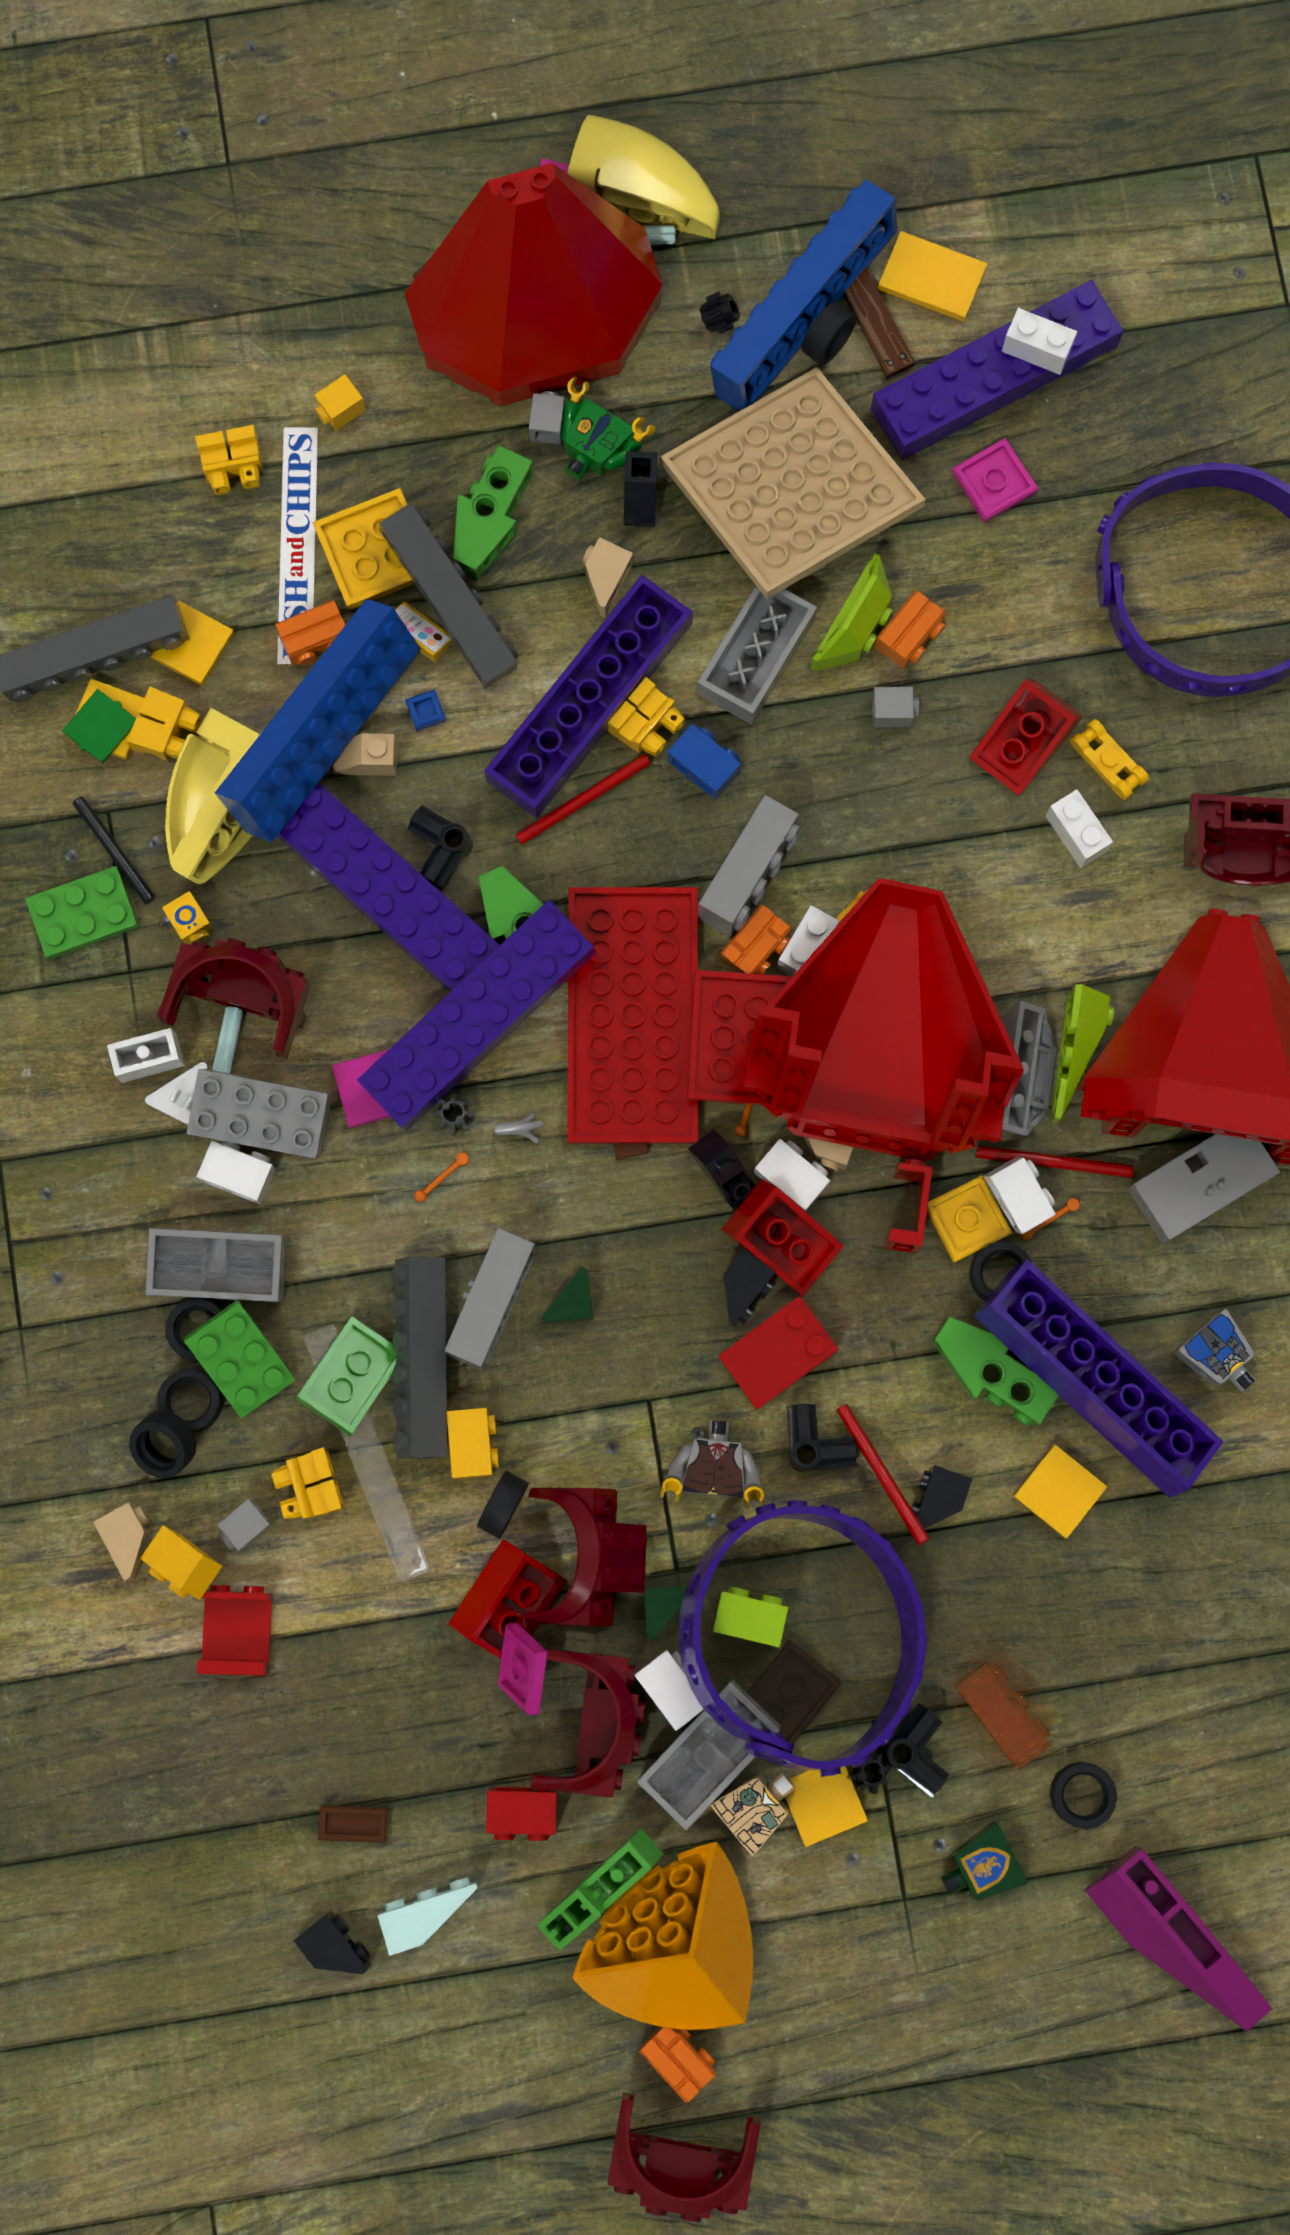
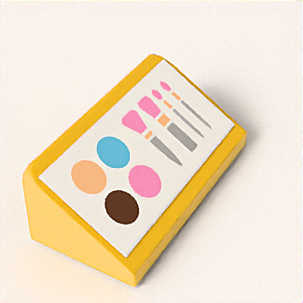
M404 601L395 611L421 648L419 652L436 663L453 640L446 631Z

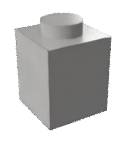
M554 392L533 393L529 422L530 441L561 445L565 397L559 396Z
M874 687L872 695L873 728L911 727L913 718L919 716V698L913 697V687Z
M247 1499L218 1524V1527L223 1531L219 1534V1537L230 1550L236 1547L238 1551H244L274 1525L254 1500Z

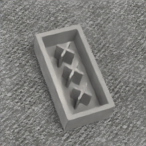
M755 586L697 682V695L752 725L814 623L817 607L786 589L766 599L758 587Z
M764 795L698 904V919L730 938L735 931H739L750 917L748 914L751 908L749 907L752 903L757 906L766 891V879L768 876L774 878L783 863L781 861L784 855L783 851L787 850L790 852L799 835L797 833L800 829V826L797 825L798 813Z
M198 1069L186 1134L316 1159L321 1157L332 1093L210 1069Z

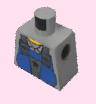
M1226 1309L1217 1313L1173 1352L1180 1360L1215 1387L1221 1385L1229 1378L1237 1389L1243 1392L1256 1380L1244 1366L1255 1355L1254 1351Z

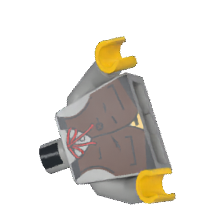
M710 1420L708 1440L694 1438L693 1443L686 1444L681 1448L670 1463L666 1480L663 1482L660 1497L663 1498L666 1491H673L676 1494L675 1502L679 1501L681 1492L743 1498L746 1509H749V1501L752 1499L759 1500L760 1506H764V1492L761 1489L760 1471L751 1453L741 1448V1443L728 1442L729 1422Z

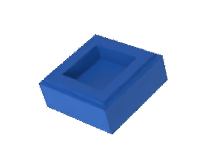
M435 689L405 699L416 732L446 722Z

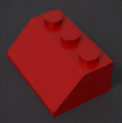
M503 1539L448 1625L468 1640L501 1659L506 1624L518 1623L532 1636L539 1624L526 1623L524 1613L548 1611L567 1580Z

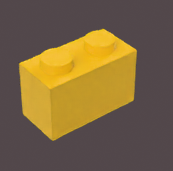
M487 1408L447 1411L452 1479L494 1476L493 1469L499 1468L498 1448L491 1447V1435H496L495 1415H489Z
M162 1525L140 1558L150 1566L149 1574L163 1583L167 1579L171 1582L168 1588L182 1598L189 1594L200 1600L222 1568L220 1563L186 1537L165 1525Z

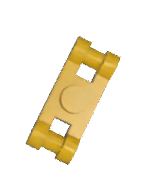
M1093 719L1086 725L1087 729L1081 734L1076 733L1070 739V743L1121 799L1126 800L1133 794L1132 790L1136 786H1142L1149 780V775L1106 732L1104 726L1097 719ZM1094 739L1101 745L1095 751L1089 745ZM1122 770L1129 775L1125 780L1117 776Z

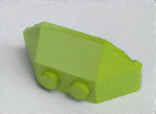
M874 552L812 657V670L820 671L858 661L864 651L870 653L878 637L875 635V632L879 625L885 627L894 611L890 608L892 594L881 557Z

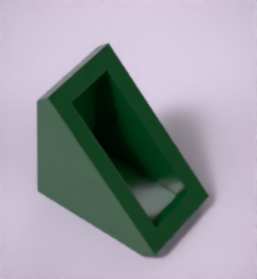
M584 1267L580 1268L541 1317L542 1322L546 1325L593 1320L588 1271Z
M688 1586L645 1588L646 1635L648 1639L652 1641L681 1609L683 1597Z

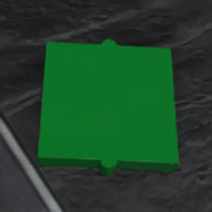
M97 689L62 732L77 743L81 751L86 750L104 764L131 732L136 718L123 709L119 701L114 702Z

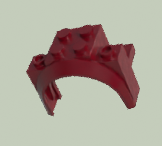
M1192 793L1190 796L1189 829L1184 835L1183 866L1198 867L1213 879L1237 885L1267 886L1289 883L1290 836H1285L1290 834V799Z
M227 938L226 942L216 940L214 947L192 941L191 945L181 943L157 1017L163 1024L174 1026L185 995L226 1007H238L243 1012L279 1022L273 1050L277 1051V1057L288 1059L297 1027L303 1029L307 1018L303 1009L311 985L304 978V973L286 968L280 957H276L277 952L268 948L258 947V951L247 948L246 943L233 938ZM213 973L210 983H207L208 978L205 976Z
M531 1488L528 1498L551 1500L560 1505L569 1516L577 1540V1566L572 1585L564 1599L548 1611L524 1613L525 1622L530 1624L613 1626L614 1592L645 1593L647 1525L616 1523L618 1508L616 1489Z
M548 1648L547 1660L577 1665L588 1670L577 1753L578 1759L575 1776L558 1777L534 1774L531 1788L613 1798L614 1790H621L623 1769L618 1768L622 1763L631 1764L632 1756L639 1757L641 1735L635 1734L636 1722H643L645 1700H639V1692H632L627 1688V1686H633L635 1666L629 1665L628 1657ZM600 1681L603 1682L608 1689L599 1688ZM591 1758L602 1759L598 1764H591Z
M623 2092L607 2185L614 2186L613 2190L621 2194L633 2195L636 2192L640 2196V2206L646 2207L647 2213L665 2216L668 2211L681 2214V2219L691 2222H701V2218L709 2219L710 2211L715 2208L720 2212L728 2214H738V2209L747 2210L761 2126L759 2117L747 2115L744 2140L740 2152L631 2132L630 2122L635 2094ZM640 2154L646 2155L645 2167L639 2161ZM721 2169L722 2176L714 2181L715 2170Z

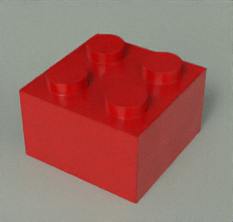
M491 1786L487 1790L486 1833H494L495 1840H514L516 1834H528V1840L548 1841L550 1835H555L557 1832L559 1791L534 1789L531 1787Z

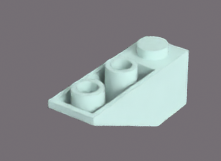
M465 1877L449 1883V1890L437 1893L436 1888H431L417 1893L418 1900L405 1904L404 1899L401 1898L384 1904L385 1910L378 1914V1919L389 1956L423 1945L479 1887L478 1880L470 1882L469 1877Z

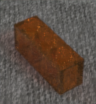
M985 1661L953 1686L1014 1768L1020 1770L1051 1746L1046 1739L1050 1733L1038 1718L1033 1721L1025 1710L1029 1708V1705L1018 1691L1012 1694L1005 1685V1682L1009 1679L997 1663L991 1666L989 1662Z

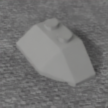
M1016 1001L1002 1020L1024 1068V1072L1008 1106L1004 1108L1002 1130L1020 1136H1028L1031 1129L1048 1112L1057 1048L1052 1030L1046 1020L1048 1017L1046 1009L1023 1001Z

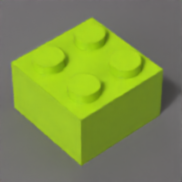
M729 1586L728 1593L720 1592L712 1628L713 1632L780 1648L789 1608L781 1605L782 1598L765 1594L761 1595V1600L748 1598L750 1591Z

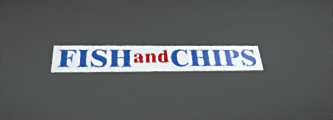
M284 427L278 622L314 607L315 529L312 522L316 521L318 428ZM278 636L277 664H291Z

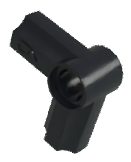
M421 805L412 815L407 829L436 846L420 874L432 885L444 890L461 860L471 852L473 847L472 839L464 827L448 821ZM453 836H463L460 846L449 847V841Z
M796 1404L786 1407L790 1450L788 1460L793 1469L798 1472H808L810 1470L856 1467L857 1456L854 1438L818 1440L816 1404ZM798 1448H808L812 1452L813 1461L809 1464L800 1462L796 1455Z
M918 1703L895 1735L883 1746L882 1756L889 1766L899 1771L929 1797H933L944 1785L949 1773L921 1750L942 1724V1721L933 1712ZM902 1743L907 1749V1757L903 1762L897 1763L893 1759L892 1752L896 1745Z

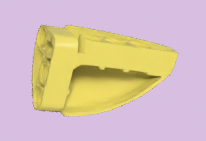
M587 115L579 131L567 174L634 221L651 225H673L677 231L711 239L716 238L720 223L718 204L699 173L685 158L670 145L635 126L594 115Z
M212 708L209 709L196 732L199 736L196 737L193 734H189L180 750L171 777L166 804L165 831L171 867L177 873L197 884L205 883L214 876L253 836L242 829L216 796L215 791L260 734Z

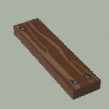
M844 267L840 268V270H842L846 274L850 273V271H848ZM865 267L845 291L844 297L852 313L856 316V321L887 379L914 367L915 361Z

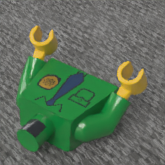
M577 377L569 381L567 386L571 396L567 397L563 410L561 439L565 445V453L572 458L565 471L574 479L580 480L588 468L598 475H604L608 470L614 471L625 466L626 451L639 452L644 444L643 438L654 434L655 426L649 425L646 431L643 432L641 425L645 421V417L637 418L631 426L586 397L582 402L580 397L588 392L589 383L587 381L584 382L582 391L578 392L574 387Z

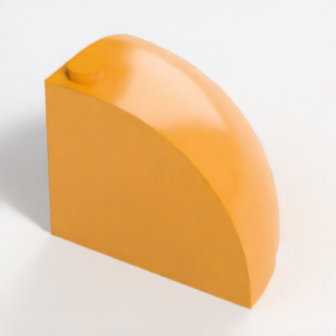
M713 1842L678 1854V1860L663 1869L660 1865L654 1867L621 1895L599 1920V1923L602 1925L593 1940L588 1939L573 1974V1980L593 1999L623 2016L665 2028L704 2030L746 2024L753 1981V1943L745 1899L735 1871L717 1842Z

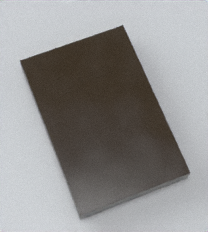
M789 1639L747 1693L781 1725L778 1734L783 1736V1740L794 1745L842 1682Z

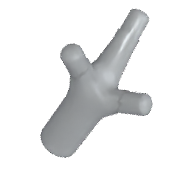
M531 1113L519 1121L495 1123L496 1136L521 1135L537 1144L540 1139L530 1130L542 1127L543 1122L541 1120L531 1122L536 1118L535 1114Z

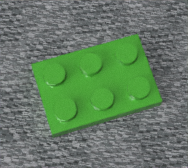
M117 866L25 898L44 955L48 960L139 928Z
M239 1300L233 1302L183 1338L191 1352L241 1419L296 1380Z
M351 1316L295 1399L351 1436L393 1374V1369L396 1365V1350L393 1348V1344Z

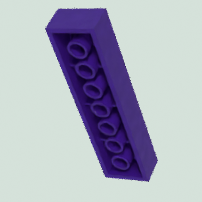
M1091 279L1030 311V313L1077 331L1073 347L1061 375L1002 352L1006 334L1012 323L1011 321L873 393L871 411L900 460L908 458L1117 348L1123 334V329L1093 280Z
M641 575L484 770L486 781L537 819L607 732L608 721L625 701L628 702V697L643 679L651 677L690 628L693 611L648 578Z
M319 783L277 835V838L449 992L500 946Z
M548 900L361 1075L357 1081L401 1128L408 1131L439 1102V1099H442L597 953L596 949L560 910Z
M1028 1259L1008 1272L974 1314L977 1320L1169 1498L1190 1489L1224 1442Z

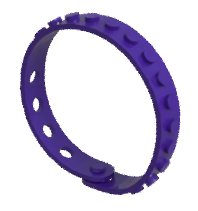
M1216 462L1178 466L1158 476L1152 475L1140 482L1138 487L1130 493L1124 492L1114 502L1113 505L1116 508L1111 516L1104 515L1097 529V532L1102 534L1096 553L1098 602L1100 607H1108L1114 633L1129 658L1141 670L1160 683L1179 691L1200 696L1222 697L1247 694L1267 688L1290 675V659L1260 672L1217 676L1187 670L1171 663L1158 654L1140 637L1128 617L1122 595L1124 593V576L1120 574L1118 562H1110L1109 552L1111 533L1116 525L1133 509L1160 495L1194 487H1225L1254 495L1273 505L1290 519V486L1278 478L1255 468Z
M788 1501L787 1507L777 1509L775 1503L755 1508L757 1515L745 1519L742 1514L726 1524L728 1530L708 1548L691 1576L683 1597L679 1616V1650L682 1666L690 1688L699 1704L720 1727L733 1736L746 1741L744 1746L745 1752L780 1766L796 1770H820L821 1777L841 1774L840 1767L850 1764L853 1767H857L871 1758V1752L879 1746L885 1745L893 1737L894 1729L911 1708L912 1699L923 1676V1665L927 1647L923 1605L911 1573L896 1554L892 1545L872 1530L865 1521L842 1514L840 1509L833 1506H807V1501ZM771 1519H799L838 1531L856 1543L876 1564L887 1582L896 1603L901 1627V1658L891 1694L882 1712L866 1734L855 1745L829 1760L814 1761L793 1755L794 1745L783 1740L781 1734L769 1730L760 1731L740 1719L719 1696L711 1682L703 1659L700 1641L701 1612L704 1597L713 1573L731 1545L742 1534L763 1521Z

